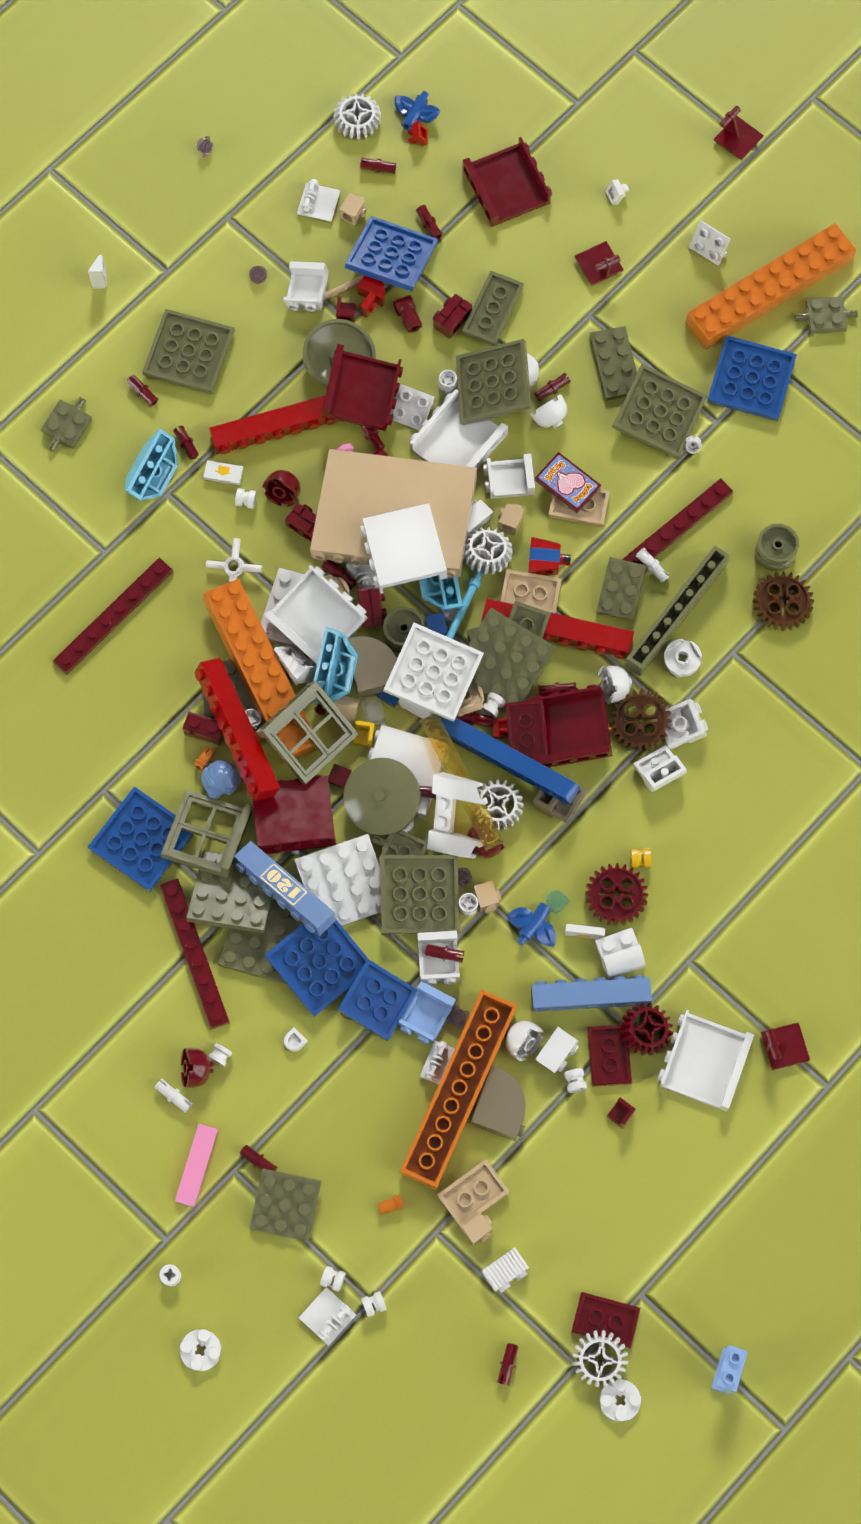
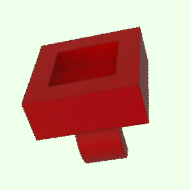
M419 121L412 123V129L408 130V134L413 137L409 138L408 141L411 144L428 145L427 128Z
M506 718L493 719V738H508Z

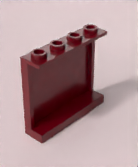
M519 137L518 144L473 162H471L470 158L463 160L462 169L491 227L550 204L551 188L546 186L542 171L539 172L537 169L536 159L531 157L527 142L524 143L521 137Z
M337 343L321 416L386 432L387 426H391L394 415L391 414V409H395L397 402L394 394H398L400 383L397 380L398 377L401 378L403 367H400L402 359H399L398 363L394 364L343 351L344 345Z
M589 685L585 689L572 688L564 693L551 692L548 696L534 695L531 699H526V701L544 700L548 755L534 757L535 761L551 768L613 756L604 691L601 686Z
M314 776L306 784H302L298 778L288 781L278 780L280 789L274 797L253 801L257 846L264 853L273 854L336 845L328 776Z

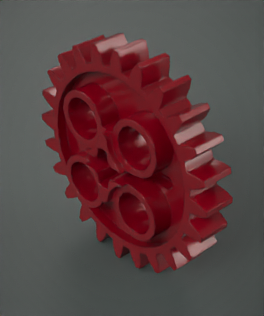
M609 863L607 870L601 866V873L596 870L594 871L596 878L590 876L589 881L592 884H586V888L589 889V891H585V895L589 896L586 899V903H591L588 910L595 909L593 916L600 915V922L604 918L607 919V925L614 921V925L617 926L618 921H621L624 926L626 919L632 923V916L639 918L637 911L644 912V908L641 905H647V901L644 898H648L649 894L643 891H646L648 886H642L645 879H638L640 872L633 874V867L629 871L626 870V864L619 868V864L616 863L615 868H612V865ZM609 881L612 887L605 888L602 882ZM623 882H629L632 887L630 889H625L622 887L621 884ZM614 891H618L619 898L615 897ZM609 900L612 906L604 907L602 901ZM625 900L629 901L631 903V907L624 908L621 905V902Z

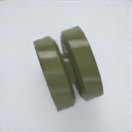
M772 524L767 526L760 533L755 548L756 559L767 570H785L794 562L799 548V538L796 532L787 525Z
M398 607L390 611L385 617L383 624L384 641L395 653L400 654L413 623L425 627L424 619L413 608Z

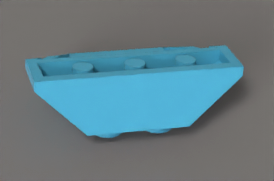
M159 428L143 445L126 476L125 491L139 501L162 496L178 466L175 438Z
M439 575L419 580L423 600L444 611L463 607L457 577H447L440 580Z
M325 627L313 681L320 685L333 702L350 693L358 658L357 653L343 632ZM316 698L313 700V702L320 704Z

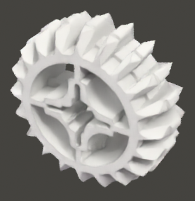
M355 93L353 97L348 94V99L342 97L341 102H338L337 107L334 109L333 118L335 126L340 133L343 132L345 137L350 135L351 140L354 136H357L358 140L360 136L366 139L367 134L372 135L373 130L377 131L378 125L381 123L380 107L376 105L375 100H371L370 95L365 98L363 93L361 96Z
M482 527L479 531L474 529L472 534L469 533L467 535L463 559L466 560V565H471V570L476 568L478 573L484 571L485 575L488 572H491L493 575L495 571L500 573L502 568L505 569L511 561L513 553L511 549L512 544L509 542L508 537H503V532L497 533V528L494 531H491L490 527L487 530H484ZM498 554H501L498 558L493 559V557H496Z
M499 779L496 780L494 785L491 780L488 781V787L486 784H483L481 786L482 790L478 789V793L482 799L487 796L490 805L484 811L482 804L472 803V807L476 808L473 810V815H478L476 821L483 820L482 826L489 824V830L492 829V826H496V831H499L500 826L507 830V824L513 827V821H519L517 815H522L523 811L521 808L524 807V803L520 802L523 800V797L517 796L519 790H513V784L507 787L506 780L503 782V785L500 784ZM495 792L504 793L505 795L497 796ZM512 800L514 808L508 815L505 806L508 804V801ZM494 803L498 805L501 804V808H499L498 806L494 807ZM493 814H497L501 818H493L490 816Z
M595 1330L593 1338L587 1333L586 1338L588 1341L580 1338L579 1341L583 1346L575 1345V1349L580 1351V1353H573V1357L579 1358V1360L573 1361L574 1366L580 1365L576 1369V1373L578 1374L583 1371L581 1380L588 1376L587 1384L591 1385L593 1380H596V1387H599V1381H603L604 1387H607L606 1380L608 1379L612 1384H615L614 1376L618 1379L622 1378L618 1371L626 1372V1368L621 1366V1364H628V1360L622 1359V1357L628 1356V1352H621L625 1348V1344L618 1346L620 1338L617 1337L613 1341L612 1332H610L608 1338L605 1337V1330H602L601 1336H598V1332ZM599 1342L596 1352L584 1353L591 1344ZM605 1343L615 1349L618 1358L605 1352ZM602 1349L603 1358H605L606 1361H603V1363L600 1364L599 1368L598 1360L594 1358L595 1356H598V1354H600V1351ZM583 1360H588L595 1364V1374L586 1368ZM616 1364L611 1372L602 1375L605 1365Z

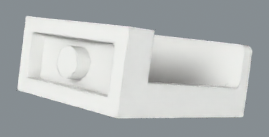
M290 261L289 269L292 274L287 297L283 298L286 308L293 311L298 309L311 312L315 310L322 311L329 275L326 264Z
M524 454L523 459L491 462V458H487L486 464L483 465L484 476H488L485 488L486 493H490V499L535 494L531 454Z
M457 931L418 933L420 982L422 981L433 986L436 985V982H444L446 985L456 984V981H460L459 962L443 961V959L425 955V949L428 944L440 947L448 946L450 949L458 950Z

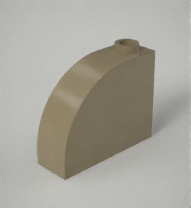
M358 636L347 638L358 655L353 676L358 697L383 692L397 661L394 653L383 642L371 637Z
M491 1066L472 1117L471 1125L516 1141L517 1136L522 1137L525 1128L522 1123L526 1104L522 1088L508 1072Z

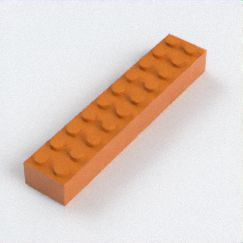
M834 223L687 312L685 323L707 350L725 339L726 335H732L853 261L856 249L837 224Z
M236 579L204 592L203 602L255 706V710L261 715V722L264 725L295 696V693L240 580ZM302 710L299 714L311 728L304 711ZM292 719L276 735L290 750L306 734ZM308 738L292 754L298 759L317 751V748ZM278 755V757H279V759H280V761H281V764H282V765H283V764H286V763L283 761V759Z
M481 989L399 1174L431 1189H437L518 1005Z

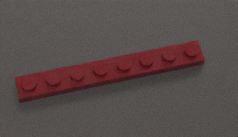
M720 478L622 560L644 565L636 557L637 553L643 548L653 558H656L733 494V490Z
M159 557L53 660L54 664L68 675L173 573V569Z
M179 879L160 884L211 1030L229 1024L230 1021L194 922H187L189 907Z

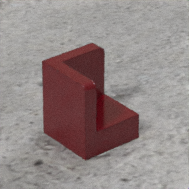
M338 296L336 319L355 323L356 304L342 302L341 296Z
M619 1097L607 1117L623 1129L636 1108Z

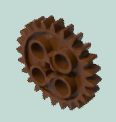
M785 571L782 572L781 576L777 572L774 573V577L768 574L767 580L762 578L761 584H757V590H754L753 593L755 597L752 602L756 603L753 610H759L756 616H763L761 622L767 620V627L773 624L774 630L778 626H781L782 631H784L785 626L790 631L793 625L799 628L800 622L804 624L805 618H809L811 615L809 612L813 610L811 605H813L814 599H810L813 596V592H808L810 586H804L806 580L798 581L799 575L792 578V572H790L789 576H786ZM781 586H784V587H785V593H784V602L786 603L785 606H784V614H785V616H782V605H783V601L781 600V597H782V587H781ZM774 589L778 592V594L774 595L770 593L769 590ZM794 590L797 594L791 595L788 591ZM775 607L778 609V612H772L769 608ZM788 608H795L797 612L792 613Z
M643 689L640 690L639 694L633 690V696L627 694V699L620 700V705L614 704L618 709L617 711H611L615 717L610 718V721L615 722V724L610 727L617 729L613 735L615 737L620 736L618 739L620 743L625 740V747L631 744V749L634 751L636 746H638L639 751L642 752L643 746H645L649 751L651 744L656 748L657 741L663 743L662 736L668 737L665 730H671V727L667 723H671L673 720L667 717L672 712L665 711L669 705H662L665 700L663 698L657 700L659 696L657 693L652 696L650 690L646 694ZM635 706L637 709L636 713L628 715V709ZM652 706L655 707V713L647 715V709ZM641 716L646 720L658 719L657 722L642 721V724L638 721L625 722L624 720L626 718L639 720ZM630 725L636 726V731L633 734L627 733V728ZM648 726H655V731L652 734H646Z

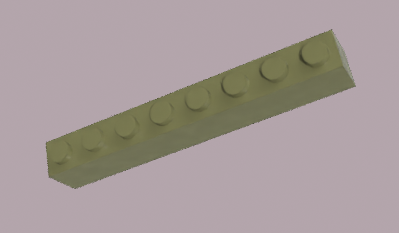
M717 546L712 548L626 658L625 666L639 676L643 674L728 565L730 555Z

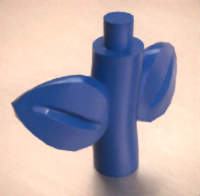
M423 91L421 95H417L415 101L407 96H395L396 110L405 117L401 124L404 129H412V123L419 120L424 123H430L439 115L440 110L438 107L427 105L429 94L426 91Z
M540 902L534 914L525 907L516 908L508 914L509 921L515 927L522 929L518 933L520 937L517 943L523 946L526 941L529 942L534 936L543 945H555V929L550 923L545 922L551 912L549 906Z

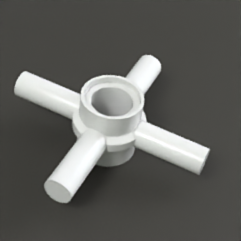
M233 538L232 556L225 562L206 561V568L224 569L229 575V582L236 580L237 576L241 575L243 571L262 573L263 566L244 564L242 559L239 558L241 542L239 538ZM233 562L238 563L236 571L230 570V565Z

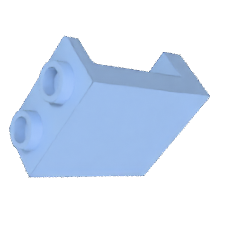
M421 981L406 1012L398 1022V1025L401 1027L400 1030L408 1035H411V1033L417 1035V1039L425 1044L429 1042L433 1044L456 1004V999Z
M730 1345L727 1346V1349H722L711 1389L729 1395L737 1391L748 1351Z

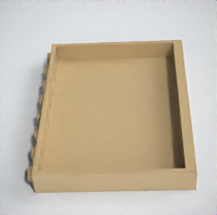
M329 449L310 547L311 558L319 561L325 559L333 560L336 563L349 562L358 566L362 564L370 565L371 554L366 553L364 544L367 542V538L362 537L360 526H363V518L429 503L447 569V577H460L477 480V468Z

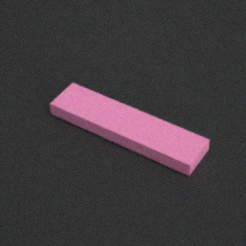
M202 1124L198 1125L175 1202L195 1207L218 1129Z

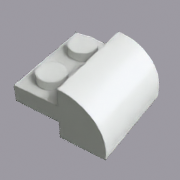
M667 745L634 763V768L644 780V785L650 792L660 789L687 772L679 758L672 754Z
M632 928L595 940L608 980L645 967L644 955Z

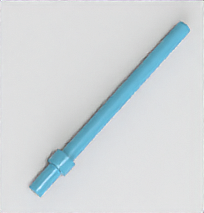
M476 571L474 578L470 579L469 588L462 601L463 607L458 609L446 637L454 638L475 591L481 585L480 580L484 571L480 573Z

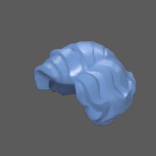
M218 760L203 770L201 782L207 791V796L216 799L222 794L231 795L235 792L241 782V777L235 765L227 761Z

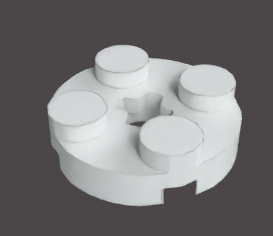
M677 639L667 646L663 656L664 665L675 677H687L698 670L702 654L694 642ZM679 654L687 656L685 662L678 660Z
M206 1329L194 1330L188 1333L180 1344L181 1359L192 1370H210L219 1361L221 1355L220 1341L212 1332ZM198 1345L201 1347L206 1346L204 1350L205 1355H196L195 1351H197Z
M617 1379L615 1384L609 1382L607 1387H604L600 1393L601 1410L606 1417L613 1421L622 1422L630 1420L640 1409V1393L637 1387L627 1380ZM617 1395L625 1397L624 1402L626 1404L624 1406L622 1404L619 1406L615 1404L617 1401L615 1397Z

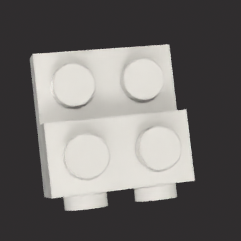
M688 699L665 710L672 712L667 718L673 720V722L667 723L671 730H665L668 737H665L669 749L676 748L687 742L692 743L707 736L706 731L709 728L706 721L700 718L699 714L702 713L698 702L694 703L693 700Z

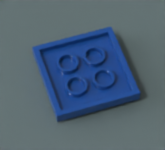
M367 959L337 1010L388 1041L416 994L417 989Z

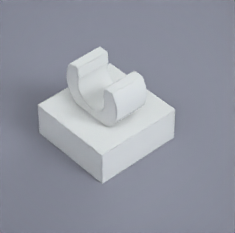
M618 179L612 180L606 189L612 205H618L622 198L626 196L625 192L629 191L627 184L621 185Z

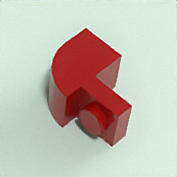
M364 275L357 285L358 295L366 298L361 305V315L368 318L370 313L375 312L377 305L384 306L385 288L382 281Z

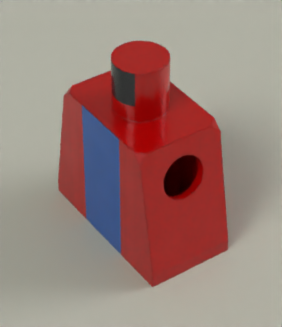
M531 537L528 573L544 576L558 575L559 565L570 566L571 555L560 554V543Z

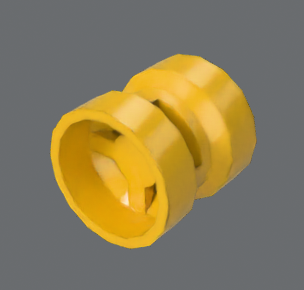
M644 848L642 851L631 849V868H638L639 866L651 867V849Z

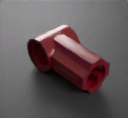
M408 295L393 301L394 309L397 315L401 317L407 331L412 333L418 331L422 327V323L416 312L412 296Z

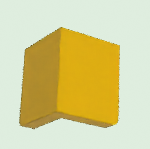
M356 721L355 730L358 732V735L354 738L353 745L371 748L373 746L375 723Z

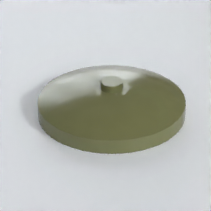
M343 319L327 320L315 326L306 337L302 353L305 368L317 383L326 388L337 343L344 345L343 351L376 359V350L371 337L361 326L354 322Z
M374 758L360 764L351 773L344 788V806L349 818L357 827L370 834L383 836L403 830L413 821L420 807L421 791L417 778L406 765L394 759Z

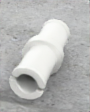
M645 548L637 553L636 557L646 565V570L648 572L651 571L661 583L670 576L661 567L659 561L654 559Z
M163 1078L154 1087L168 1098L167 1101L169 1103L173 1102L184 1113L193 1104L179 1093V1089H174Z

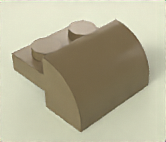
M579 786L580 789L570 805L540 790L533 803L547 816L555 817L568 824L586 795L587 790Z

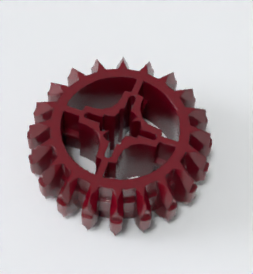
M644 1002L640 1003L639 1006L635 1004L632 1006V1009H628L626 1011L627 1015L622 1017L625 1022L620 1023V1027L624 1028V1030L620 1031V1034L626 1035L623 1042L628 1041L630 1043L627 1048L630 1049L633 1046L634 1053L640 1050L641 1056L646 1055V1053L652 1056L654 1052L658 1054L661 1052V1049L667 1048L666 1043L671 1042L668 1036L673 1035V1032L668 1029L673 1027V1024L667 1023L670 1017H664L666 1010L659 1012V1005L653 1008L652 1003H648L646 1006ZM640 1015L639 1026L633 1028L635 1017ZM645 1026L646 1029H652V1030H650V1031L648 1032V1030H644V1029H642V1028ZM660 1031L658 1041L653 1043L654 1033ZM636 1035L640 1036L643 1042L639 1040Z

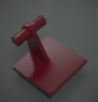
M735 106L730 112L725 114V118L719 123L723 129L714 138V141L739 160H742L764 135L738 117L737 114L741 112L739 106Z
M607 241L575 255L576 261L591 286L624 270L619 263L621 261L619 255L613 253Z
M799 1022L761 1032L772 1071L810 1061Z

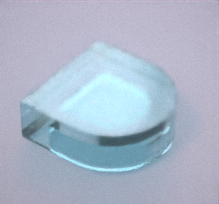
M557 890L550 892L546 899L547 906L555 914L559 913L570 902L561 891Z

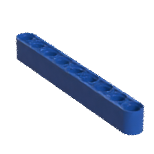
M433 713L426 723V726L433 732L565 804L570 805L580 789L579 785L458 718H455L454 722Z

